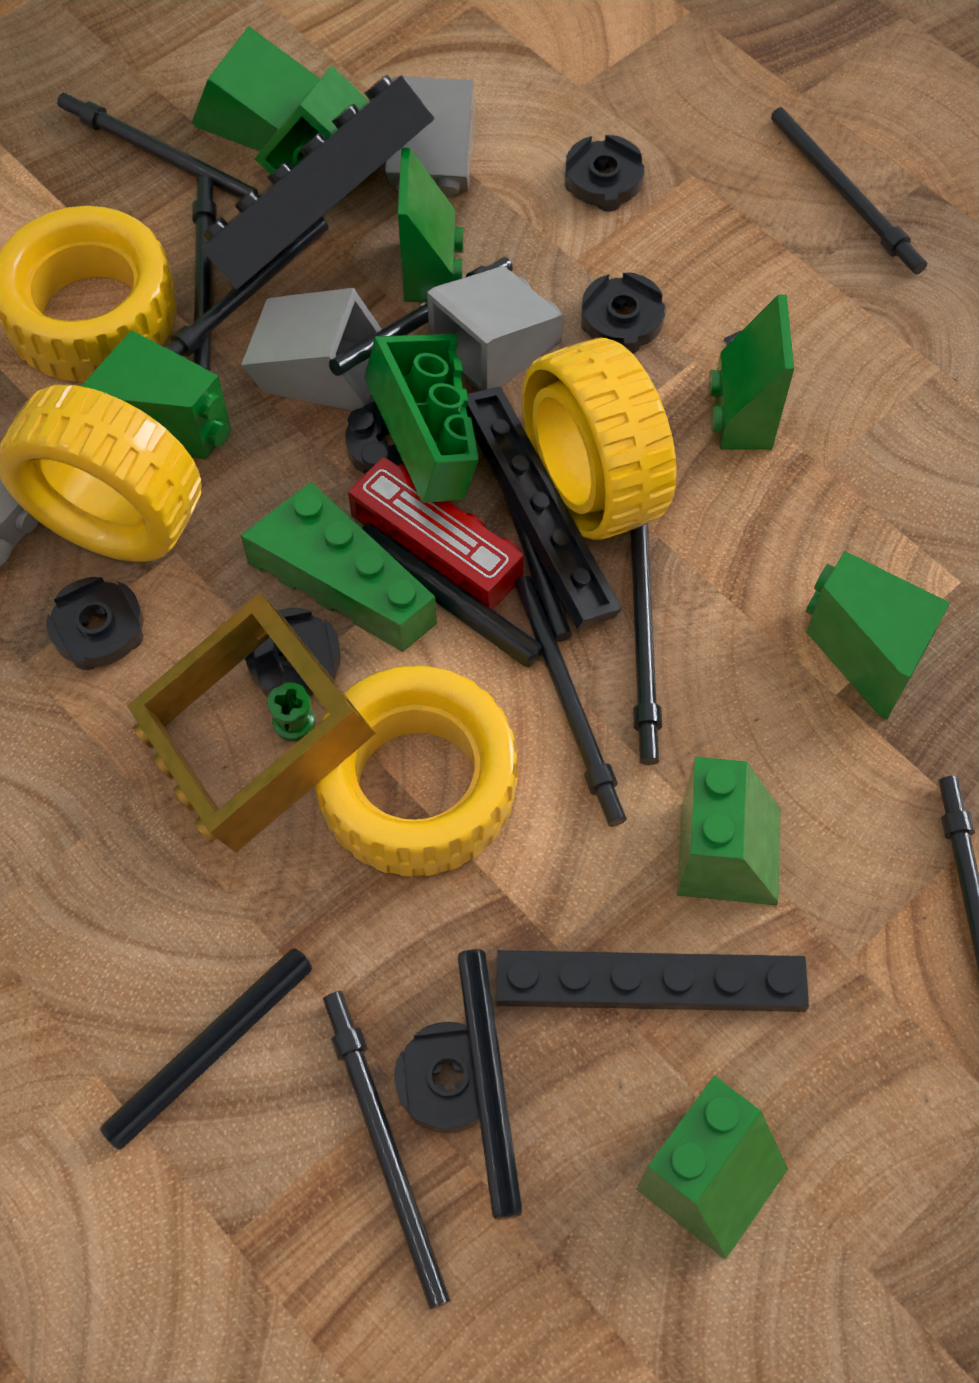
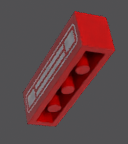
M383 456L348 491L350 511L353 518L363 525L367 523L374 524L493 610L515 587L514 582L523 576L524 554L512 540L498 537L486 528L480 518L472 513L465 514L451 504V501L422 503L404 465L397 466Z

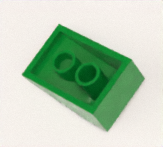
M402 147L398 224L404 302H428L427 292L433 287L462 279V259H455V253H463V227L455 226L454 207L411 148Z
M777 295L720 352L717 370H710L709 396H716L717 405L712 406L711 429L712 432H719L720 450L773 449L794 372L787 295Z

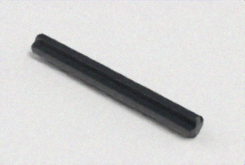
M367 523L362 527L371 538L435 596L436 603L524 667L532 666L539 658L542 646L535 639L374 524Z
M290 949L101 1125L100 1131L108 1142L119 1150L123 1149L311 972L312 966L308 958L298 949Z
M482 949L465 950L458 955V965L492 1216L494 1219L506 1220L520 1216L522 1204L486 953Z

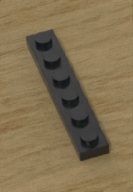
M501 386L468 393L466 410L467 416L472 419L475 439L576 629L615 618L622 608Z
M497 950L496 1006L806 1012L809 1007L806 956Z

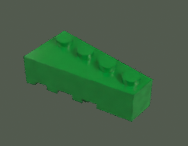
M457 334L375 336L364 379L422 503L464 500L479 459L472 419L467 416V391L462 388V363L456 354L458 346Z
M309 482L241 535L249 565L260 571L263 569L279 577V582L293 590L298 588L316 598L319 605L331 612L334 609L351 618L356 626L402 652L437 624L435 596L312 482Z

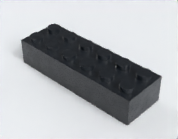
M387 74L364 92L369 99L359 109L354 103L349 105L332 120V123L336 126L334 131L327 137H324L321 132L317 133L299 149L304 157L293 166L288 161L282 163L267 177L272 183L260 195L255 189H252L235 204L239 211L237 215L228 222L221 216L203 232L202 235L206 241L202 244L201 249L236 290L435 119L402 75L391 79Z

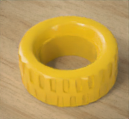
M76 206L52 211L25 224L7 240L0 250V322L16 353L37 371L61 380L85 382L131 330L163 346L173 329L177 313V299L165 251L155 234L148 227L126 213L98 206ZM92 277L111 278L123 282L132 288L131 293L123 302L97 317L66 321L44 315L47 304L59 290L81 279Z
M595 338L556 350L535 360L528 368L523 382L522 415L524 429L581 535L592 540H603L633 530L661 517L669 508L675 493L677 479L675 448L670 425L661 399L649 375L637 358L626 347L614 340Z
M61 384L48 386L36 391L26 401L0 442V480L13 499L27 513L57 535L91 552L116 560L150 562L169 553L189 522L201 496L202 484L199 470L184 446L166 428L143 411L121 399L95 389Z
M423 665L400 666L379 671L349 687L344 694L376 734L314 786L323 819L328 829L334 833L336 841L345 850H349L354 858L360 862L371 865L376 870L405 877L432 876L448 870L452 871L482 854L483 850L499 836L502 826L509 819L512 804L515 801L518 780V757L514 733L509 728L505 713L497 706L494 698L467 677L458 675L450 670ZM327 713L326 715H324L322 721H323L326 717H328L330 714ZM423 733L438 736L451 742L466 756L474 774L471 784L464 796L453 807L434 817L414 820L402 819L386 814L375 807L363 794L359 786L363 768L370 756L384 743L402 735Z

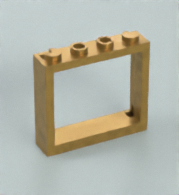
M261 593L257 594L127 705L138 722L133 726L134 732L149 748H155L157 754L152 757L153 761L169 779L172 780L174 778L178 783L173 788V792L190 811L195 810L199 818L194 821L197 829L210 843L217 838L235 853L376 734L286 619ZM271 637L330 715L219 809L165 729V726Z

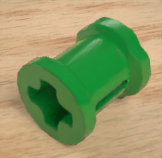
M286 682L270 692L267 699V707L273 715L272 725L275 733L286 741L301 740L315 727V716L311 709V699L306 693L305 688L297 683Z

